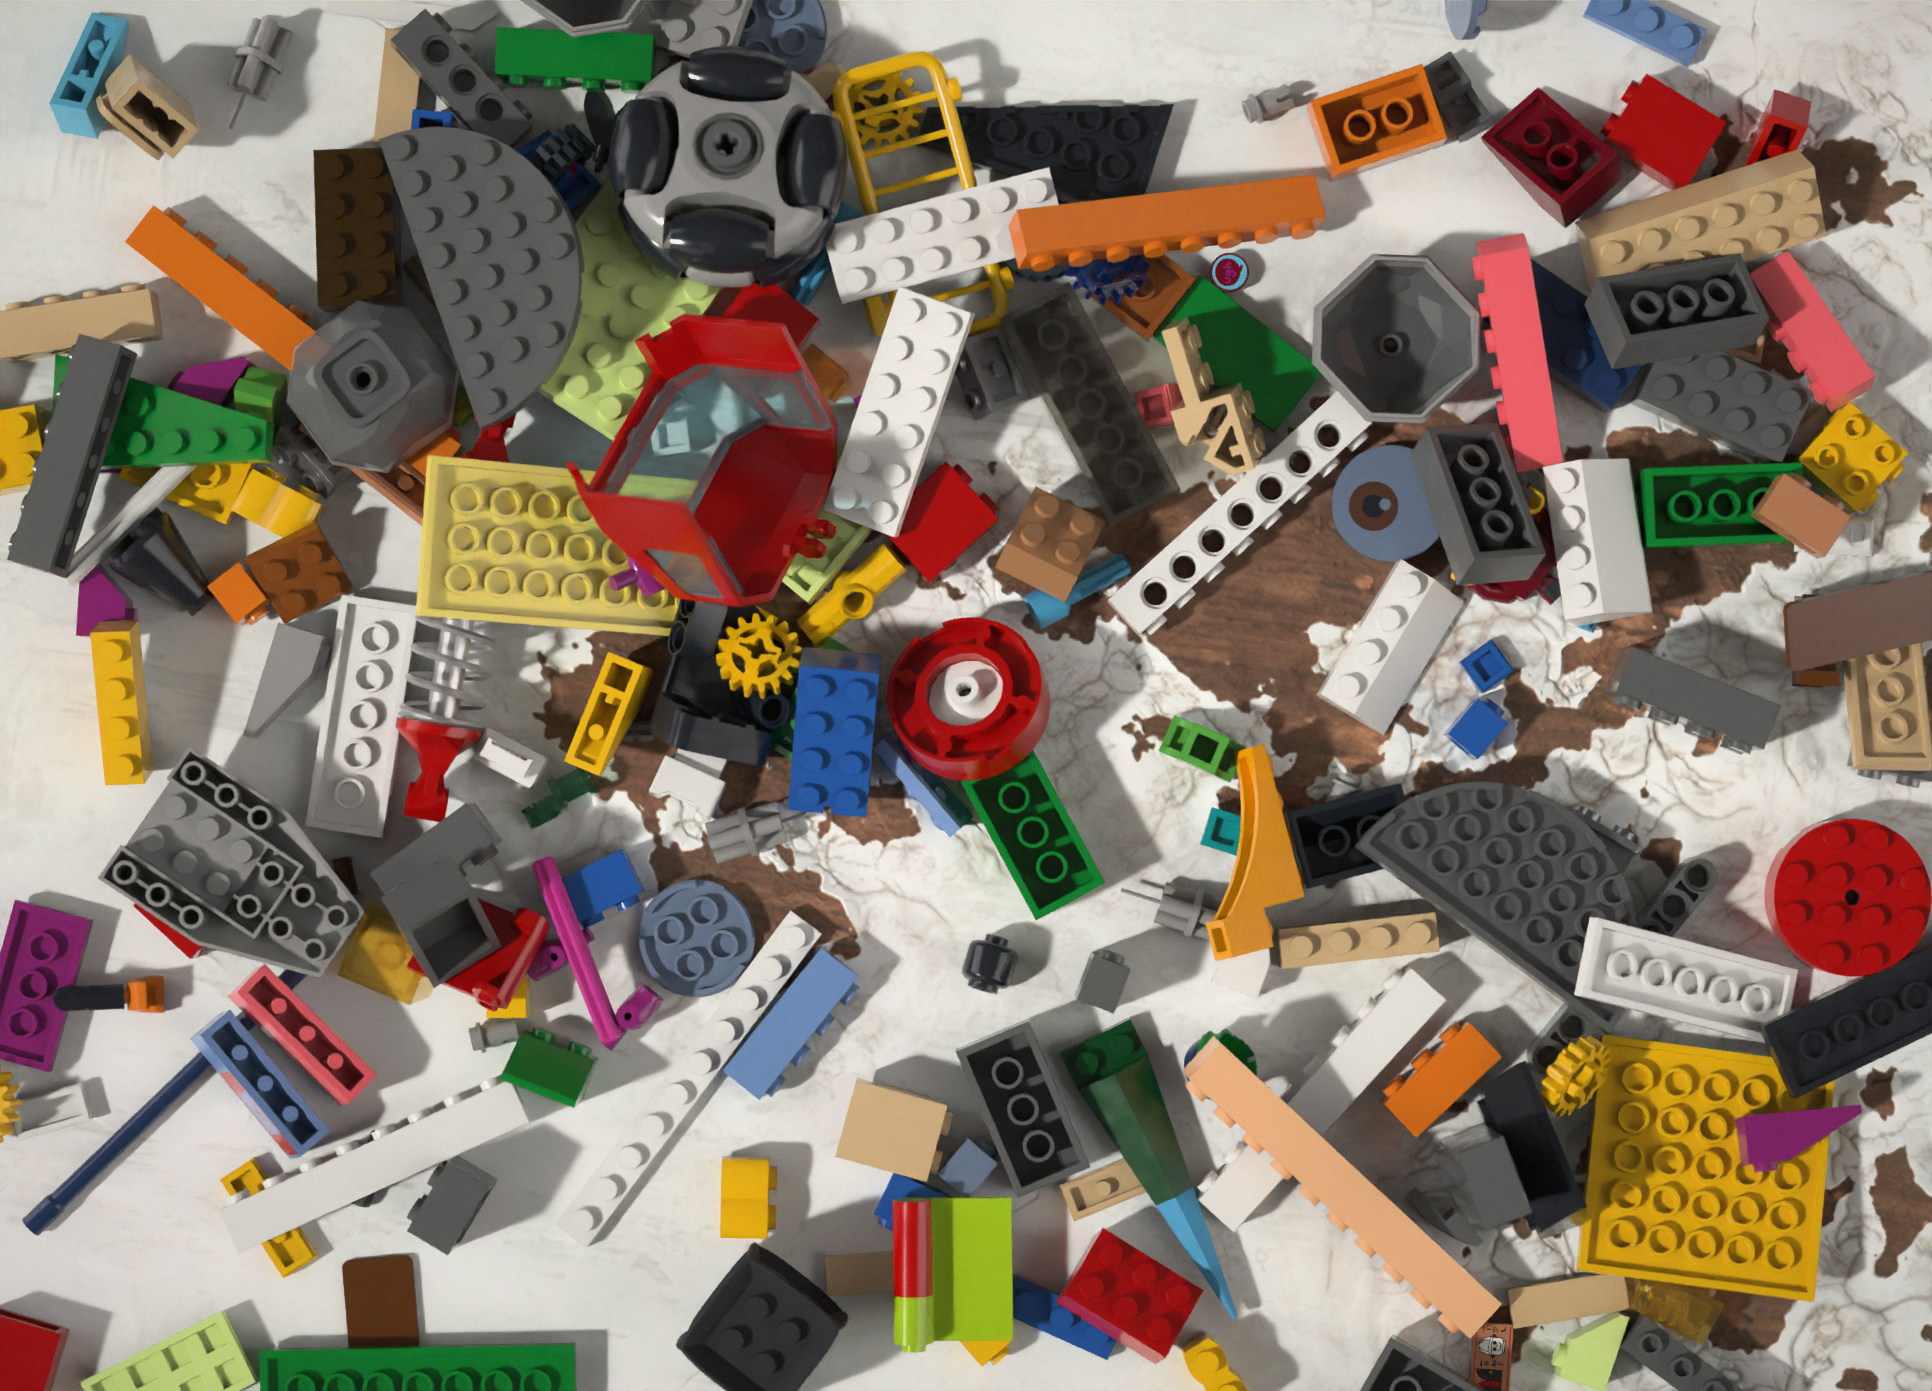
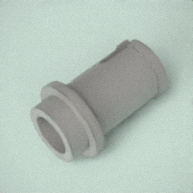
M1283 84L1281 87L1254 96L1252 93L1249 94L1247 100L1242 101V108L1249 123L1256 121L1257 124H1260L1265 117L1294 108L1293 97L1276 101L1278 98L1291 94L1288 86Z
M1340 772L1337 778L1333 777L1332 782L1335 784L1327 802L1361 793L1362 790L1359 789L1361 781Z
M515 1018L480 1025V1022L475 1023L476 1027L469 1028L473 1051L481 1050L482 1053L486 1052V1048L517 1042L519 1039Z

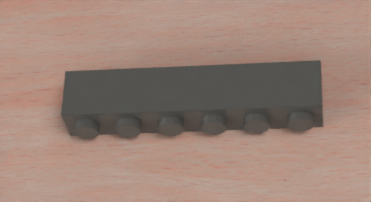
M79 334L76 344L72 346L69 353V367L65 379L57 390V404L53 417L48 421L45 428V442L41 454L33 465V479L29 492L21 503V517L17 529L9 540L7 560L59 577H67L137 353L119 344Z

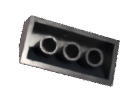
M1526 1061L1520 1062L1481 1086V1099L1476 1101L1484 1123L1491 1121L1495 1132L1504 1137L1532 1213L1523 1216L1529 1232L1536 1230L1539 1239L1542 1240L1585 1224L1587 1205Z

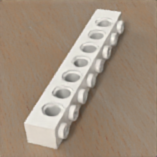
M1337 391L1264 457L1254 469L1242 477L1110 597L1107 602L1138 636L1144 630L1149 635H1152L1167 621L1163 615L1167 609L1173 604L1178 609L1186 604L1196 594L1192 587L1200 579L1204 578L1209 583L1225 568L1220 562L1231 551L1236 556L1241 554L1254 542L1249 535L1260 525L1267 530L1283 515L1278 508L1288 499L1294 504L1297 503L1312 489L1307 484L1311 478L1317 473L1324 478L1341 463L1336 456L1344 448L1348 447L1353 452L1369 437L1364 430L1372 423L1366 422ZM1323 427L1333 428L1338 434L1337 445L1334 447L1323 446L1318 440L1319 429ZM1301 453L1308 458L1310 465L1307 472L1300 474L1290 468L1289 458L1292 454ZM1266 479L1275 480L1281 488L1279 498L1269 500L1263 497L1260 492L1261 482ZM1243 505L1249 508L1252 513L1251 523L1247 526L1235 524L1231 518L1233 507ZM1214 531L1221 535L1223 547L1220 551L1213 553L1203 547L1202 537L1206 532ZM1184 557L1193 562L1195 571L1192 577L1182 579L1176 576L1173 571V564L1176 559ZM1150 584L1161 585L1166 592L1165 601L1160 605L1148 603L1144 597L1146 586Z

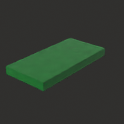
M1202 275L1152 336V338L1167 349L1162 330L1173 321L1188 317L1190 326L1196 325L1200 333L1202 347L1198 348L1202 363L1208 362L1214 380L1213 386L1220 389L1241 382L1243 392L1249 390L1254 402L1255 413H1252L1251 416L1273 433L1276 432L1321 375L1309 359Z

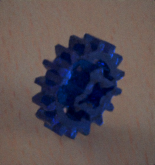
M1144 254L1133 255L1119 262H1109L1107 259L1093 260L1091 263L1080 267L1069 265L1065 274L1069 277L1076 276L1077 280L1073 285L1075 290L1081 287L1087 289L1085 293L1086 299L1089 300L1093 294L1099 295L1100 304L1104 305L1107 298L1112 296L1113 301L1116 304H1120L1124 294L1131 299L1138 288L1142 287L1147 278L1144 274L1150 268V262L1143 260L1145 258ZM1115 279H1122V281L1114 283Z

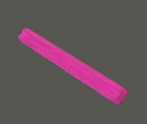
M545 857L535 861L532 864L533 872L599 1039L602 1043L617 1040L622 1036L621 1028L615 1021L616 1015L554 858Z

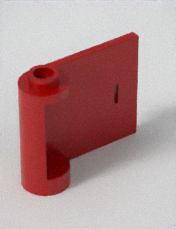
M477 898L502 947L442 984L476 998V1002L479 1005L496 1012L498 1008H508L552 926L547 919L532 910L518 907L513 913ZM412 955L406 966L407 969L427 978L416 958Z

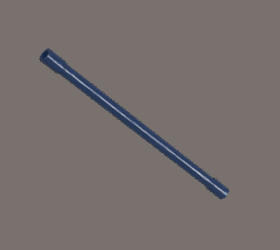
M285 969L278 977L293 990L307 975ZM243 1011L236 1016L248 1032L256 1025ZM199 1052L53 1193L47 1195L22 1219L24 1225L37 1236L50 1226L90 1183L212 1067L205 1056Z

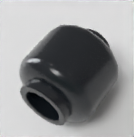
M986 934L985 941L973 940L970 943L962 968V975L969 980L967 986L987 993L997 994L998 989H1006L1010 985L1018 956L1014 950L1007 948L1009 940Z

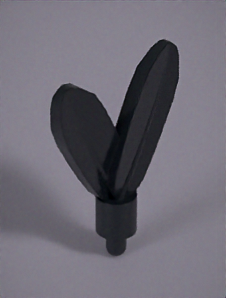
M587 91L584 99V112L591 136L596 145L592 161L595 162L594 171L601 173L603 165L608 163L612 134L622 108L608 122L602 98L597 92Z

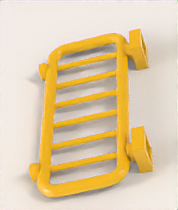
M925 51L908 52L852 68L842 73L836 80L832 91L835 110L831 112L833 117L840 120L843 126L848 157L865 216L880 212L876 197L953 175H959L963 190L978 186L954 102L962 99L960 85L956 76L948 78L942 62L934 54ZM921 66L930 72L935 91L852 113L848 92L853 85ZM935 98L938 99L946 129L863 152L855 121ZM948 136L956 167L874 190L865 159ZM999 262L984 266L988 280L930 297L944 301L990 288L994 301L993 312L987 317L972 321L967 338L1000 327L1006 320L1010 309L1007 291L1014 289L1013 277L1008 266L1000 268ZM898 289L887 292V301H883L881 295L862 299L874 337L883 335Z

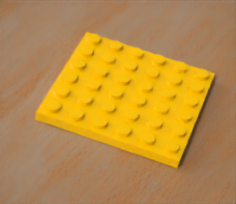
M1601 1035L1600 1042L1610 1049L1608 1055L1611 1056V1060L1605 1065L1608 1068V1072L1604 1074L1606 1077L1602 1087L1597 1088L1594 1092L1583 1196L1587 1205L1585 1224L1580 1225L1576 1271L1814 1302L1830 1134L1792 1159L1777 1163L1778 1170L1754 1173L1753 1165L1741 1166L1735 1119L1751 1115L1832 1108L1835 1080L1798 1098H1790L1772 1057Z

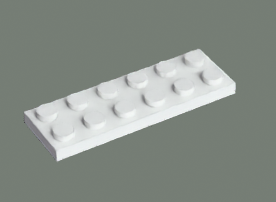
M1049 167L834 224L835 228L826 244V249L841 304L897 290L899 287L905 288L1016 258L1008 228L1016 210L1059 205Z
M904 287L898 288L823 511L892 537L899 536L975 313Z
M341 594L305 827L385 838L401 733L395 726L397 717L401 718L398 715L402 711L399 706L406 702L409 681L404 676L411 672L414 651H412L410 646L416 640L418 621L415 616L417 606Z
M1590 917L1574 995L1766 1043L1758 1026L1791 1010L1798 970L1613 921Z

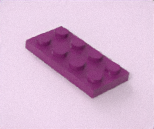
M22 900L14 901L0 952V1059L46 1072L53 1070L69 1012L62 1011L55 1006L53 995L60 987L76 986L94 920Z

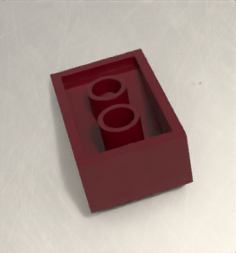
M1539 87L1481 137L1486 147L1536 203L1564 228L1570 226L1623 179L1618 154Z

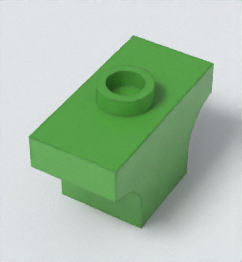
M249 366L244 379L239 378L234 389L235 411L273 423L272 446H274V440L279 430L281 415L287 399V375Z
M1174 715L1158 751L1230 783L1237 769L1233 752L1246 749V747L1224 735Z

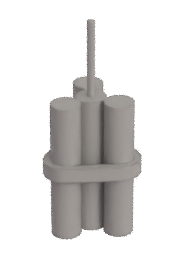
M263 16L262 20L253 18L243 46L237 48L234 56L237 58L227 87L238 92L243 91L229 129H233L246 94H251L259 100L267 101L277 74H282L284 69L281 63L293 32L280 27L278 22L270 17Z
M774 801L746 810L745 807L737 809L738 813L707 822L705 827L708 833L707 838L710 848L714 852L717 864L748 854H751L752 857L760 855V850L788 842L783 823L815 812H803L781 819L777 803Z
M1169 882L1165 883L1161 900L1121 888L1123 893L1159 904L1154 923L1183 931L1182 936L1190 938L1192 934L1210 940L1205 923L1213 920L1223 899L1204 894L1205 890L1198 887L1195 891Z

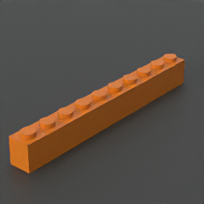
M153 205L126 239L125 243L291 371L294 347L315 332L314 329L305 323L310 316L292 302L285 308L274 299L278 295V291L261 278L256 284L244 276L248 270L247 267L230 254L225 260L213 251L217 244L201 231H198L193 236L185 230L183 226L187 221L170 207H167L162 212ZM368 373L361 374L357 380L360 387L368 386L371 377ZM451 427L407 459L406 462L426 477L427 456L458 458L466 450L459 443L463 436Z

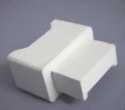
M491 728L485 731L473 754L474 760L528 788H535L550 761L548 756Z
M678 749L674 759L668 756L664 757L649 789V794L658 799L667 795L675 797L697 807L701 818L710 821L726 787V782L720 780V777L728 760Z

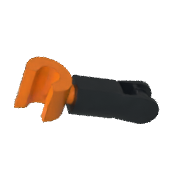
M146 976L134 978L127 981V988H124V984L88 985L87 987L64 986L55 991L53 1002L62 1011L124 1009V1004H127V1011L165 1013L164 977Z

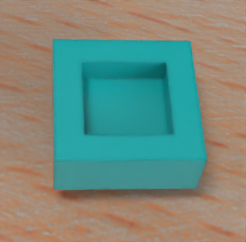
M1211 807L1200 845L1237 856L1241 816Z

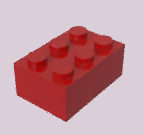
M1102 1228L1091 1239L1058 1296L1056 1303L1149 1361L1157 1364L1167 1357L1204 1290Z

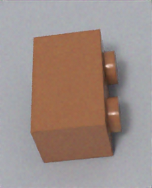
M1784 473L1776 476L1751 517L1816 559L1826 557L1851 518L1850 515L1842 511L1845 506L1830 495L1824 494L1823 497H1820L1809 489L1811 483L1798 474L1791 473L1788 476Z

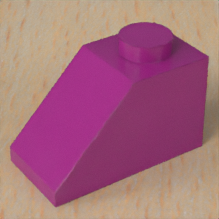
M244 357L189 366L185 372L179 371L173 377L167 389L227 408L234 398V389L238 379H244L248 367H256V365Z
M100 563L79 582L76 636L90 638V632L101 621L138 620V610L133 608V600Z

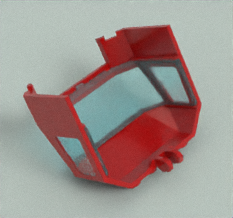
M683 314L669 322L671 325L670 329L652 338L650 333H647L634 340L652 370V374L589 485L575 463H565L575 481L581 499L601 531L666 588L673 598L737 607L772 601L797 552L806 558L821 559L826 553V546L821 540L817 539L831 540L836 534V526L831 521L823 518L819 519L816 516L829 493L836 473L838 423L784 323ZM807 533H808V534L812 535L813 537H812V538H809V537H806V535H807Z

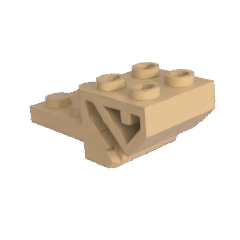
M1188 317L1173 321L1162 330V334L1183 398L1170 411L1180 442L1185 446H1191L1198 440L1210 446L1204 460L1230 475L1254 469L1264 457L1262 451L1267 450L1262 429L1260 427L1255 429L1251 414L1255 413V406L1249 390L1243 392L1240 382L1211 391L1209 386L1214 384L1213 375L1208 362L1202 363L1198 348L1202 347V341L1197 326H1190ZM1218 405H1221L1211 426L1209 427V430L1213 432L1217 428L1226 409L1228 410V414L1226 415L1223 423L1217 429L1219 430L1218 433L1214 436L1209 435L1206 431V426L1208 425L1213 415L1217 412Z

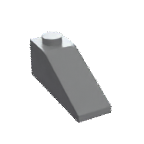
M278 623L243 733L244 736L258 738L318 676L320 668L326 669L332 652V647L327 646L328 637Z

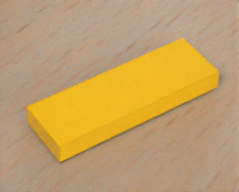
M254 1157L220 1179L230 1196L247 1188L250 1195H253L265 1189L262 1182L269 1178ZM300 1226L261 1243L283 1279L319 1256Z

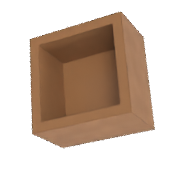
M1035 486L995 568L1066 602L1106 521Z

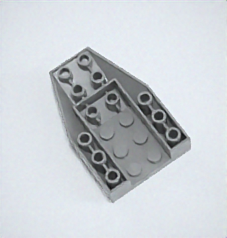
M189 746L166 778L170 781L128 843L125 846L120 845L98 879L197 945L321 978L364 915V909L289 812L195 748Z

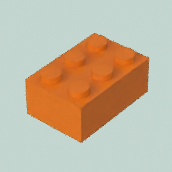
M1423 64L1311 100L1307 107V112L1331 182L1442 146L1447 139Z

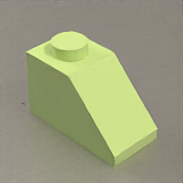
M1620 1311L1608 1313L1566 1334L1564 1343L1558 1342L1553 1352L1551 1364L1556 1366L1554 1373L1560 1378L1598 1391H1605L1629 1317Z

